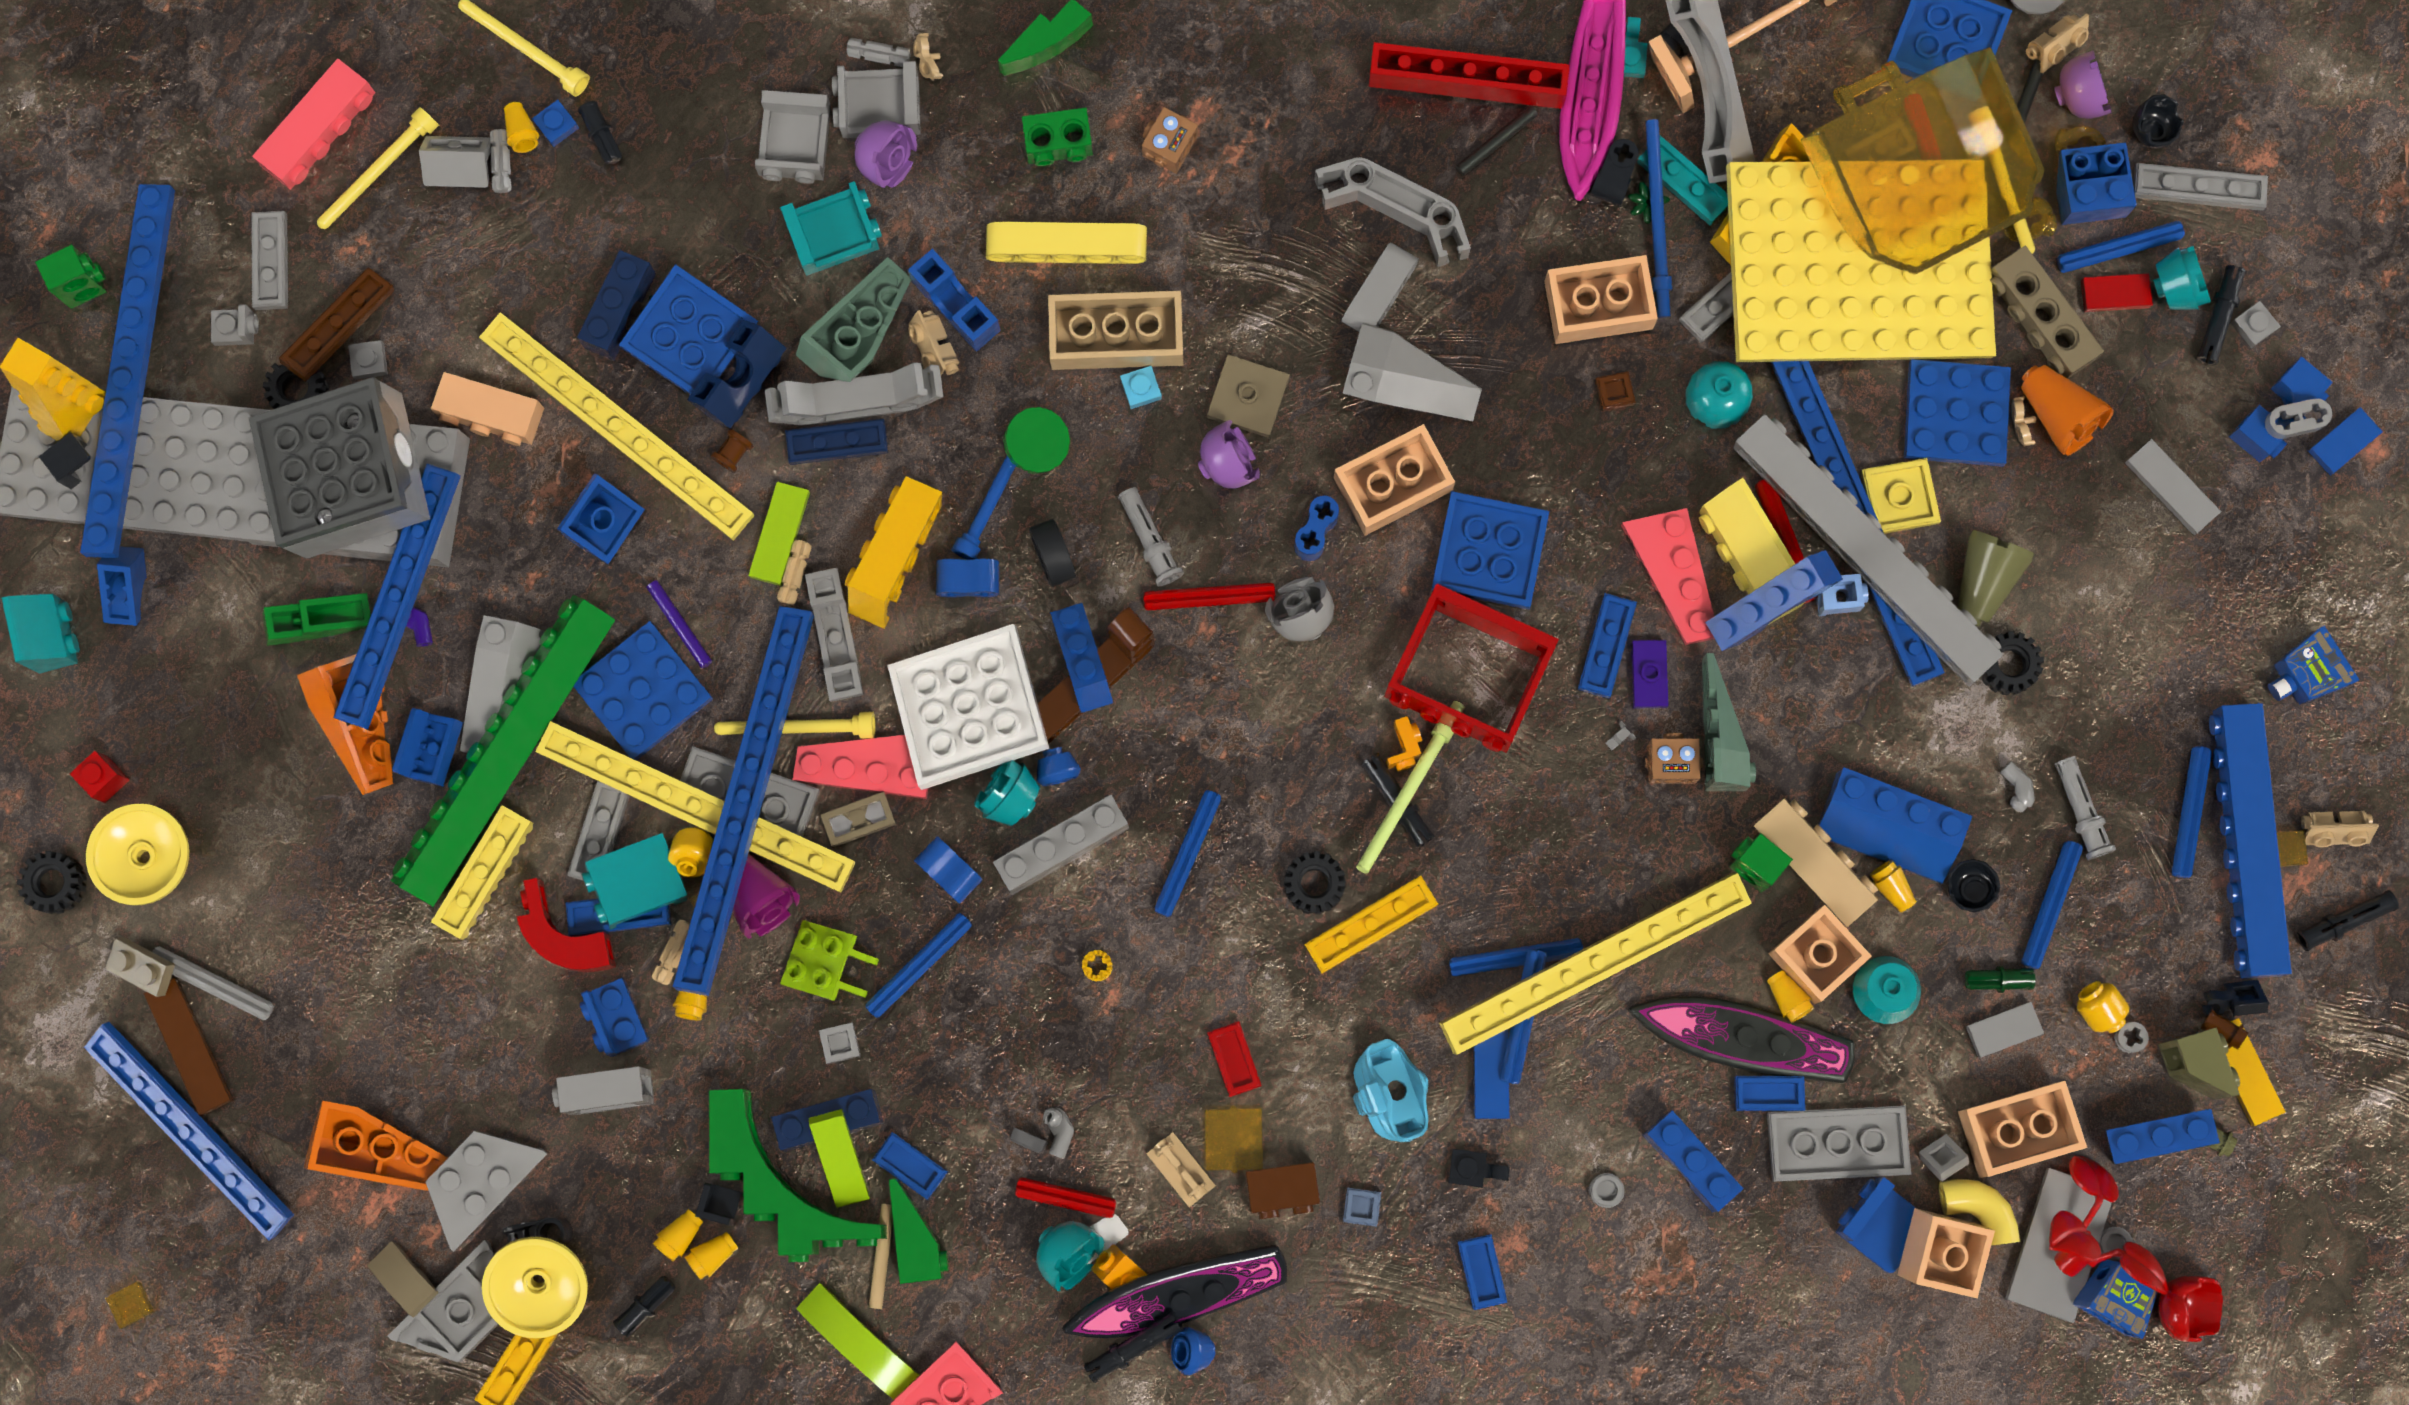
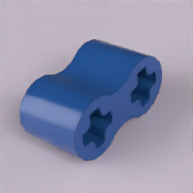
M1324 495L1315 498L1311 502L1308 514L1309 521L1304 527L1299 529L1295 537V552L1302 560L1315 561L1322 555L1325 535L1335 527L1339 515L1338 504L1333 498ZM1324 508L1329 509V516H1325L1323 520L1318 518V512H1322ZM1310 537L1314 538L1315 546L1312 545L1310 549H1305L1304 541H1308Z
M995 559L937 560L936 595L940 597L998 596L999 561Z
M938 836L914 859L959 904L983 881Z

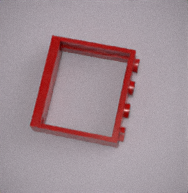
M1436 583L1388 684L1384 697L1388 698L1391 704L1400 709L1409 708L1420 713V716L1430 723L1437 724L1440 722L1451 727L1452 732L1458 736L1475 738L1491 751L1507 753L1559 639ZM1435 611L1539 657L1505 732L1401 685Z

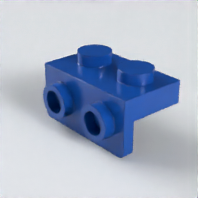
M412 708L392 771L412 780L444 786L463 722Z

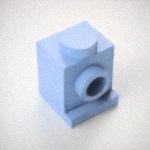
M1861 574L1841 575L1843 580L1819 594L1817 598L1818 616L1860 612L1865 607L1864 603L1868 602V588L1866 583L1861 582ZM1836 592H1843L1846 595V601H1838Z

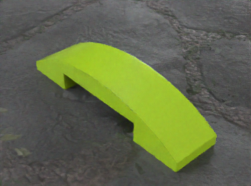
M821 1283L796 1308L825 1339L893 1400L920 1375L845 1308V1305Z

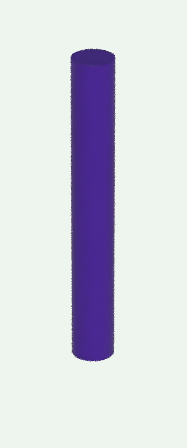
M657 580L647 585V590L701 669L709 666L712 663L711 658Z

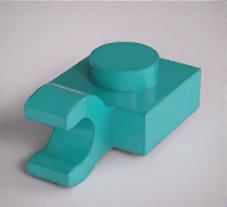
M1627 17L1624 77L1644 78L1648 43L1638 42L1641 18Z

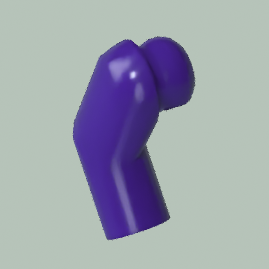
M413 606L406 627L414 631L417 647L432 645L433 639L429 618L425 612Z

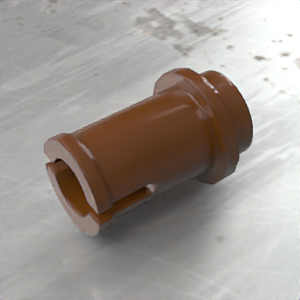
M2211 1010L2200 1028L2208 1030L2217 1027L2218 1033L2223 1034L2228 1048L2234 1047L2237 1050L2249 1033L2243 1029L2244 1025L2237 1026Z

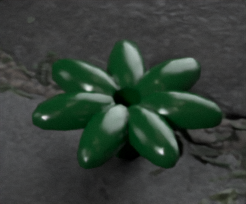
M1640 182V194L1628 195L1629 200L1638 204L1632 209L1631 215L1636 216L1643 212L1644 221L1646 224H1649L1651 222L1650 191L1644 182ZM1663 196L1664 204L1670 201L1669 197Z

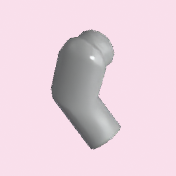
M2011 761L2001 770L2000 774L2015 789L2016 795L2011 798L2010 805L2017 812H2024L2027 807H2032L2035 801L2033 782Z
M1048 1108L1043 1114V1121L1054 1135L1049 1154L1064 1159L1074 1134V1127L1066 1112L1062 1109Z

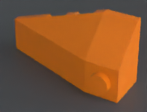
M355 654L298 674L297 678L308 707L360 792L364 795L393 784L390 744L385 739L384 723L388 722L387 711H383L382 693L369 729L333 718L357 655Z
M322 1100L311 1133L304 1168L429 1191L426 1180L448 1157L358 1107Z

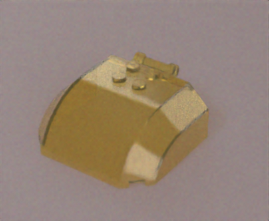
M1990 47L1968 53L1931 69L1906 83L1899 67L1891 60L1881 65V69L1849 86L1842 85L1834 89V99L1842 108L1844 114L1815 128L1800 139L1835 216L1851 240L1871 259L1913 275L2030 216L2034 205L2031 200L2036 185L2041 182L2045 171ZM1886 81L1890 84L1892 90L1857 107L1854 101L1855 97Z

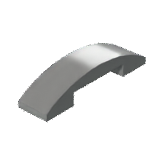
M832 568L805 574L824 664L823 670L829 701L834 702L863 695L859 664L838 568Z

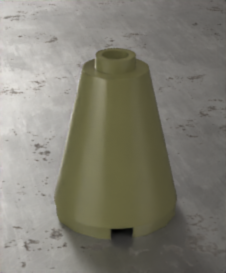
M1972 530L1968 539L1957 608L1960 611L1962 609L1967 610L1976 619L1977 624L1975 626L1980 627L1982 621L1989 623L2032 563L2034 553L2013 543L1999 540L1997 537Z

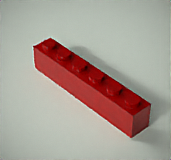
M1374 42L1369 87L1561 109L1567 96L1570 64Z

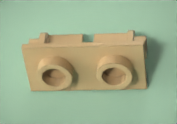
M2086 13L2081 18L2075 14L2066 15L2049 28L2050 35L2044 32L2028 44L2026 54L2032 60L2038 59L2041 61L2040 72L2042 74L2053 65L2060 63L2066 55L2074 49L2081 47L2088 40L2089 15Z
M920 310L917 311L908 324V331L912 342L917 344L922 355L923 368L926 369L929 365H939L941 375L944 371L947 375L956 373L959 370L957 366L959 360L951 343L948 342L942 345L938 343V341L947 338L939 315H935L932 310L923 314Z
M2365 811L2339 812L2337 815L2339 823H2335L2333 812H2308L2307 815L2301 817L2302 829H2308L2301 844L2315 845L2316 847L2349 844L2354 847L2370 844L2379 825L2373 824L2372 815L2366 814Z
M1173 1132L1146 1153L1188 1207H1191L1216 1186Z

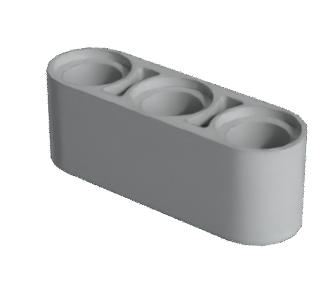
M1390 242L1342 318V322L1360 332L1362 323L1379 327L1412 275L1419 258Z

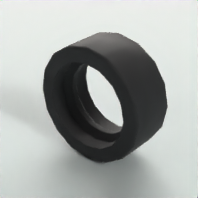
M1050 519L1030 527L1029 532L1034 548L1051 587L1076 578L1070 554L1055 520Z

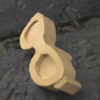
M920 33L916 36L913 44V54L915 57L920 58V73L925 78L932 80L941 79L943 74L939 73V69L934 61L940 59V53H929L928 33Z
M2025 396L2014 398L2011 403V417L2015 434L2023 447L2036 444L2035 440H2032L2027 425L2035 423L2036 417L2024 418L2023 401Z

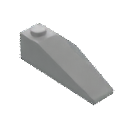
M1362 323L1343 394L1377 403L1473 421L1482 388L1450 367L1444 366L1432 358L1430 354L1422 349H1418L1396 332Z
M483 616L474 656L460 747L461 752L468 753L470 747L475 742L481 740L486 732V722L491 715L499 712L504 704V694L511 685H516L522 676L521 669L523 664L530 656H534L541 646L539 641L545 632L544 630L516 621Z

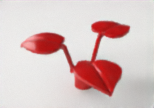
M2076 1154L2069 1162L2071 1177L2083 1191L2095 1196V1203L2083 1222L2076 1215L2064 1210L2057 1212L2053 1217L2050 1226L2049 1249L2059 1251L2054 1256L2057 1267L2064 1274L2075 1277L2087 1265L2094 1268L2099 1262L2112 1257H2119L2120 1265L2127 1274L2141 1284L2166 1296L2168 1294V1285L2163 1269L2156 1257L2146 1248L2133 1242H2126L2123 1245V1250L2116 1248L2101 1254L2098 1241L2086 1229L2102 1205L2103 1199L2112 1203L2118 1199L2119 1190L2114 1178L2103 1166L2092 1159Z

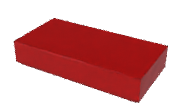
M2149 273L2083 277L2081 280L2084 312L2146 309L2153 305Z
M1238 1021L1207 1032L1229 1098L1262 1087L1240 1022Z

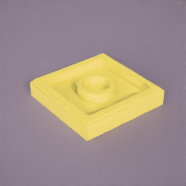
M1927 458L1867 468L1860 471L1863 487L1884 534L1941 523Z

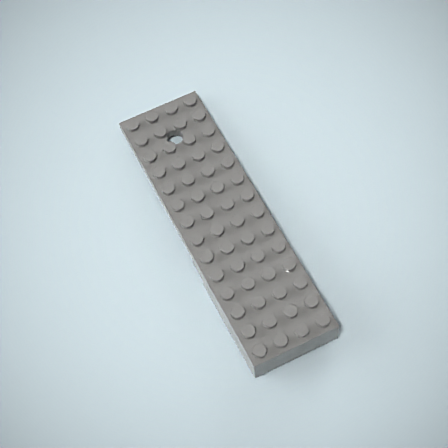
M12 387L0 447V516L85 524L103 407L97 414L93 415L80 436L87 444L85 450L91 456V459L75 471L82 482L71 490L57 482L39 458L41 454L58 441L38 429L36 426L38 422L31 418L28 413L29 407L21 402L18 397L19 391ZM143 397L123 529L247 541L253 545L278 547L274 539L249 417L270 410ZM409 424L421 478L426 464L461 475L429 562L430 566L449 567L470 438L456 428ZM403 528L323 554L391 561Z

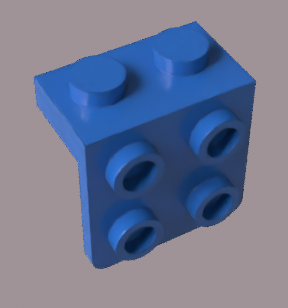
M1879 1177L1875 1180L1869 1179L1858 1194L1861 1196V1199L1854 1208L1849 1206L1838 1220V1223L1841 1225L1835 1233L1883 1271L1893 1273L1900 1266L1915 1207L1892 1190L1895 1187L1893 1183L1885 1177Z

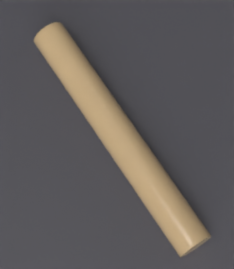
M881 1204L879 1224L887 1225V1239H877L868 1308L882 1309L893 1226L892 1205Z

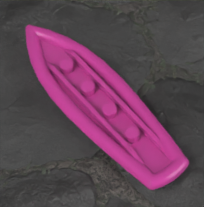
M1583 0L1568 63L1570 68L1567 96L1560 112L1559 144L1567 182L1577 201H1581L1595 183L1599 170L1603 167L1608 151L1613 144L1618 126L1624 81L1626 0Z

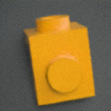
M1408 716L1395 720L1393 724L1403 753L1390 757L1386 761L1388 769L1396 767L1398 772L1415 766V760L1420 759L1421 756L1418 743L1422 742V737L1416 722L1410 724Z
M1115 1244L1104 1250L1097 1257L1095 1264L1091 1268L1110 1289L1148 1275Z

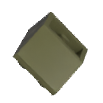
M2217 1027L2158 1044L2169 1077L2213 1100L2240 1095L2238 1090L2240 1086L2238 1073L2234 1067L2229 1065L2226 1056L2228 1045L2223 1034L2218 1033Z

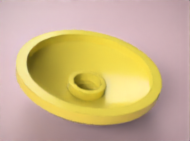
M149 804L122 806L107 814L92 831L86 849L87 870L97 889L106 897L126 905L154 903L171 893L184 877L189 862V842L181 824L167 811ZM148 851L150 858L146 863H142L141 855Z
M525 1237L503 1246L491 1258L482 1279V1296L491 1317L505 1330L526 1338H545L567 1329L581 1314L588 1294L587 1275L578 1257L563 1244L544 1237ZM541 1275L545 1281L537 1283L534 1281L533 1276Z

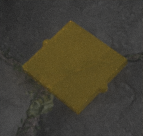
M1231 1106L1230 1110H1205L1206 1171L1231 1170L1232 1173H1237L1238 1170L1263 1169L1262 1109H1237L1235 1106Z

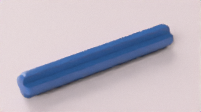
M2174 221L2060 254L2056 258L2059 271L2066 273L2181 240L2185 236V231L2180 221Z
M2195 746L2191 750L2171 872L2173 876L2178 878H2190L2193 872L2212 755L2211 749L2207 747Z
M1206 790L1201 798L1154 907L1155 912L1160 915L1170 917L1173 913L1220 804L1221 796L1216 792Z
M2066 841L2062 846L2021 963L2026 967L2033 969L2041 967L2083 850V846L2079 843Z
M957 914L866 1003V1009L874 1017H880L971 928V922L963 914Z
M1575 938L1455 957L1449 960V967L1452 976H1461L1524 966L1529 949L1545 952L1547 954L1546 962L1563 960L1582 950L1583 944L1581 939Z
M1535 949L1527 951L1521 981L1545 968L1547 959L1545 952ZM1534 1016L1512 1026L1510 1029L1500 1079L1504 1082L1520 1083Z

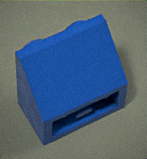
M2126 143L2060 150L2056 195L2061 225L2126 218L2137 206Z

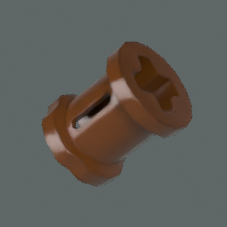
M729 429L727 439L717 452H712L710 457L728 471L735 473L739 460L747 450L751 451L754 446L745 437Z

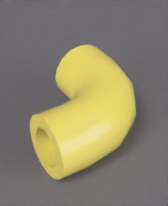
M1953 1179L1939 1182V1197L1944 1215L1971 1214L1975 1216L1982 1226L1995 1231L1991 1245L2020 1242L2018 1225L2012 1208L1995 1188L1978 1180Z

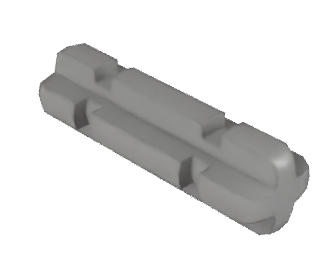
M850 38L847 43L846 52L849 57L860 59L861 56H864V60L889 65L891 62H894V66L903 67V62L910 61L911 53L908 48L897 46L896 49H893V45L868 40L866 43H863V39Z
M494 129L490 132V143L493 146L490 148L491 173H493L492 189L495 193H508L511 191V179H509L511 168L506 130Z

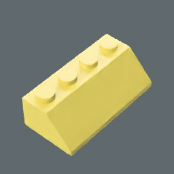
M1744 478L1726 488L1705 503L1700 509V524L1707 534L1712 533L1718 543L1716 550L1725 563L1729 562L1735 571L1733 578L1741 591L1746 590L1750 594L1795 565V562ZM1802 603V604L1796 606L1795 608L1789 610L1788 612L1784 613V614L1781 615L1780 617H1778V618H1776L1775 620H1773L1771 623H1773L1774 621H1776V620L1782 618L1783 616L1789 614L1790 612H1792V611L1798 609V608L1801 607L1804 603Z

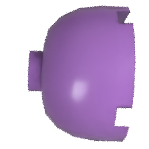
M2094 51L2070 59L2060 72V86L2054 87L2059 105L2066 104L2071 114L2078 118L2092 119L2112 113L2110 104L2103 106L2108 103L2098 63L2097 61L2090 63V60L2095 59Z
M883 120L872 123L855 141L854 155L857 168L864 178L871 183L883 188L885 186L891 188L897 186L904 180L912 167L913 162L908 159L911 150L916 152V135L911 128L896 122Z
M1228 420L1214 427L1203 438L1200 448L1202 460L1198 462V466L1206 479L1212 478L1216 484L1224 488H1239L1259 479L1260 471L1259 468L1255 470L1252 468L1250 460L1253 461L1256 458L1244 434L1238 427L1231 429L1232 421Z

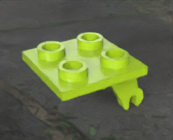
M802 920L780 984L835 1001L839 989L866 998L868 991L841 982L840 978L848 956L876 966L879 959L853 949L857 936Z

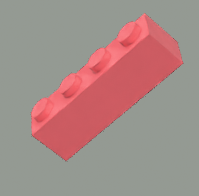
M337 59L252 157L263 169L291 190L295 185L305 180L309 168L316 160L326 156L330 149V144L338 135H343L349 129L351 120L359 111L365 110L370 105L373 99L372 96L376 92L364 78L340 59Z

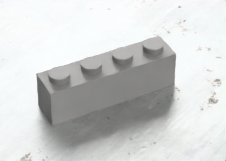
M1109 795L998 858L993 863L1011 895H1014L1129 829V825L1112 795Z

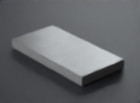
M692 746L680 781L725 801L736 761ZM771 773L759 817L804 837L820 790Z
M1906 1106L1767 1113L1772 1182L1911 1175Z
M2046 1168L2005 1299L2066 1322L2074 1323L2078 1307L2073 1305V1302L2087 1283L2091 1266L2087 1265L2075 1277L2064 1274L2054 1261V1256L2059 1251L2049 1249L2050 1226L2055 1214L2061 1210L2076 1215L2083 1222L2095 1203V1196L2083 1191L2074 1182L2071 1175ZM2103 1199L2102 1205L2086 1229L2091 1232V1235L2098 1243L2100 1242L2112 1203Z

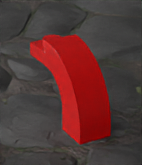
M538 878L523 881L525 890L520 892L521 901L524 909L529 910L530 914L517 916V921L524 938L540 956L553 964L577 972H598L616 968L609 934L599 932L580 937H570L562 934L552 922L544 882Z

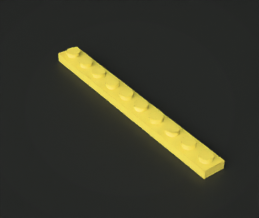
M501 312L479 336L481 341L731 540L734 541L755 516L749 509Z
M550 721L535 752L707 832L716 834L725 801ZM758 817L749 851L837 892H842L856 863L855 861Z
M1731 873L1439 1022L1453 1054L1458 1055L1752 904L1739 874Z

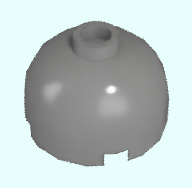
M1313 577L1293 580L1278 589L1280 595L1274 601H1272L1271 597L1266 603L1265 613L1275 631L1290 641H1311L1317 639L1327 629L1333 619L1334 603L1325 582L1321 579L1320 582H1315Z

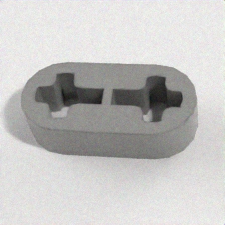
M2310 399L2282 405L2267 415L2265 428L2272 437L2277 439L2316 432L2324 428L2331 421L2332 409L2322 399ZM2312 408L2314 412H2320L2322 415L2317 422L2315 418L2303 419V416L2308 414ZM2280 415L2283 420L2294 419V422L2287 425L2285 430L2282 425H2276L2275 420Z

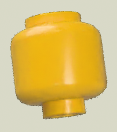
M692 827L679 830L673 837L668 860L672 865L676 866L681 876H702L705 873L714 839L701 828Z
M2096 981L2080 991L2078 994L2077 1011L2094 1032L2108 1031L2109 1033H2114L2125 1025V1018L2129 1013V1005L2113 984Z

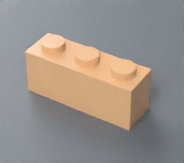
M443 372L431 410L439 417L438 421L445 425L457 428L460 423L470 426V431L475 434L489 437L490 433L502 436L501 440L508 444L520 446L521 442L532 445L544 407L536 399Z

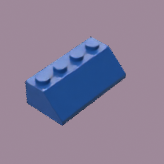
M1843 767L1835 775L1818 824L1832 838L1830 842L1883 862L1893 860L1896 866L1900 865L1903 870L1942 884L1962 847L1972 816Z

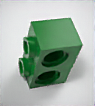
M1087 107L1022 116L1028 164L1035 163L1036 166H1049L1056 160L1067 159L1069 162H1079L1085 160L1087 156H1093ZM1071 132L1082 134V138L1076 142L1068 141L1066 136ZM1040 136L1050 139V142L1045 146H1037L1033 143Z
M69 245L35 262L48 291L70 309L107 292L102 282L106 280V276L97 261L93 263L86 252L81 253L73 245Z
M1760 833L1754 839L1748 836L1738 845L1731 854L1735 861L1729 868L1762 893L1774 884L1793 859Z

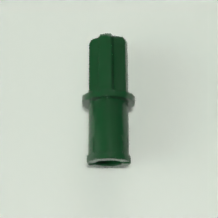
M1997 966L1995 970H1968L1964 976L1966 988L1970 990L1996 989L1998 993H2004L2005 990L2010 989L2033 990L2036 979L2033 968L2004 969L2003 966Z

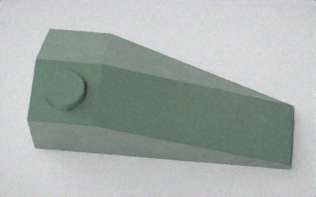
M887 257L801 336L796 356L820 377L851 382L872 362L911 282L910 276Z
M1706 653L1702 658L1705 791H1747L1751 787L1750 783H1755V762H1750V753L1714 653Z

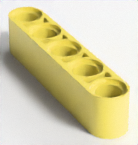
M992 222L986 226V259L994 262L1138 264L1146 261L1147 227L1141 224Z

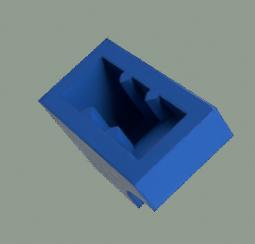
M120 546L118 558H101L97 563L103 622L137 626L141 620V595L144 581L147 578L144 548Z

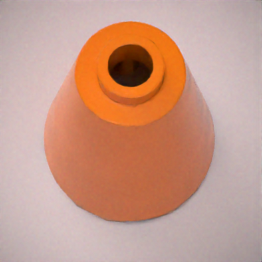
M2035 365L2022 376L2024 381L2021 386L2022 391L2056 448L2063 455L2069 456L2084 447L2094 438L2091 434L2096 428L2099 427L2102 430L2113 416L2114 410L2108 403L2047 365L2041 367Z

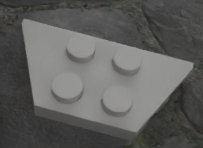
M474 1130L426 1180V1185L449 1248L453 1252L548 1152L542 1148H534L517 1143L514 1140L499 1138L486 1132Z
M484 1240L436 1287L439 1293L414 1318L408 1315L388 1337L393 1341L414 1346L428 1353H434L455 1362H462L499 1325L489 1314L482 1296L483 1275L488 1263L494 1256L491 1243L488 1240Z

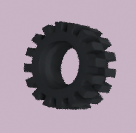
M276 363L271 366L274 369L273 373L267 371L265 375L268 382H263V388L267 391L264 393L265 399L269 401V405L273 409L325 393L326 390H329V384L325 381V375L318 369L307 380L308 390L305 396L299 400L288 399L284 392L285 386L289 380L298 376L284 365L278 366Z
M2009 631L2005 634L2001 633L1994 637L2000 643V651L2002 653L2012 651L2021 657L2023 668L2018 675H2006L2000 670L1997 661L1983 674L1985 678L1983 683L1986 686L1990 684L1992 686L1991 690L1994 692L2002 691V695H2009L2010 693H2013V695L2019 694L2036 683L2039 679L2038 676L2043 671L2041 664L2044 663V657L2039 656V652L2042 651L2040 646L2035 647L2032 644L2035 641L2031 637L2026 639L2024 638V633L2014 634V631Z
M45 851L46 854L40 852L34 854V860L28 858L25 861L28 865L27 868H20L19 873L23 874V878L17 879V885L22 886V889L18 890L19 895L25 897L24 902L32 906V909L44 913L61 914L64 913V909H73L75 907L73 903H80L82 897L79 896L80 891L86 892L87 887L82 885V881H87L85 874L81 873L84 870L81 864L76 863L77 860L59 852ZM50 870H58L64 879L63 887L55 895H46L40 886L41 878Z
M1314 851V853L1306 852L1302 856L1296 857L1291 865L1288 866L1284 880V889L1289 902L1291 901L1297 910L1300 909L1304 911L1303 913H1315L1317 915L1332 910L1340 902L1345 889V874L1340 867V863L1332 859L1331 855L1327 853L1326 855L1321 854L1320 851ZM1318 870L1325 874L1328 880V887L1323 894L1311 896L1303 890L1301 880L1307 872Z

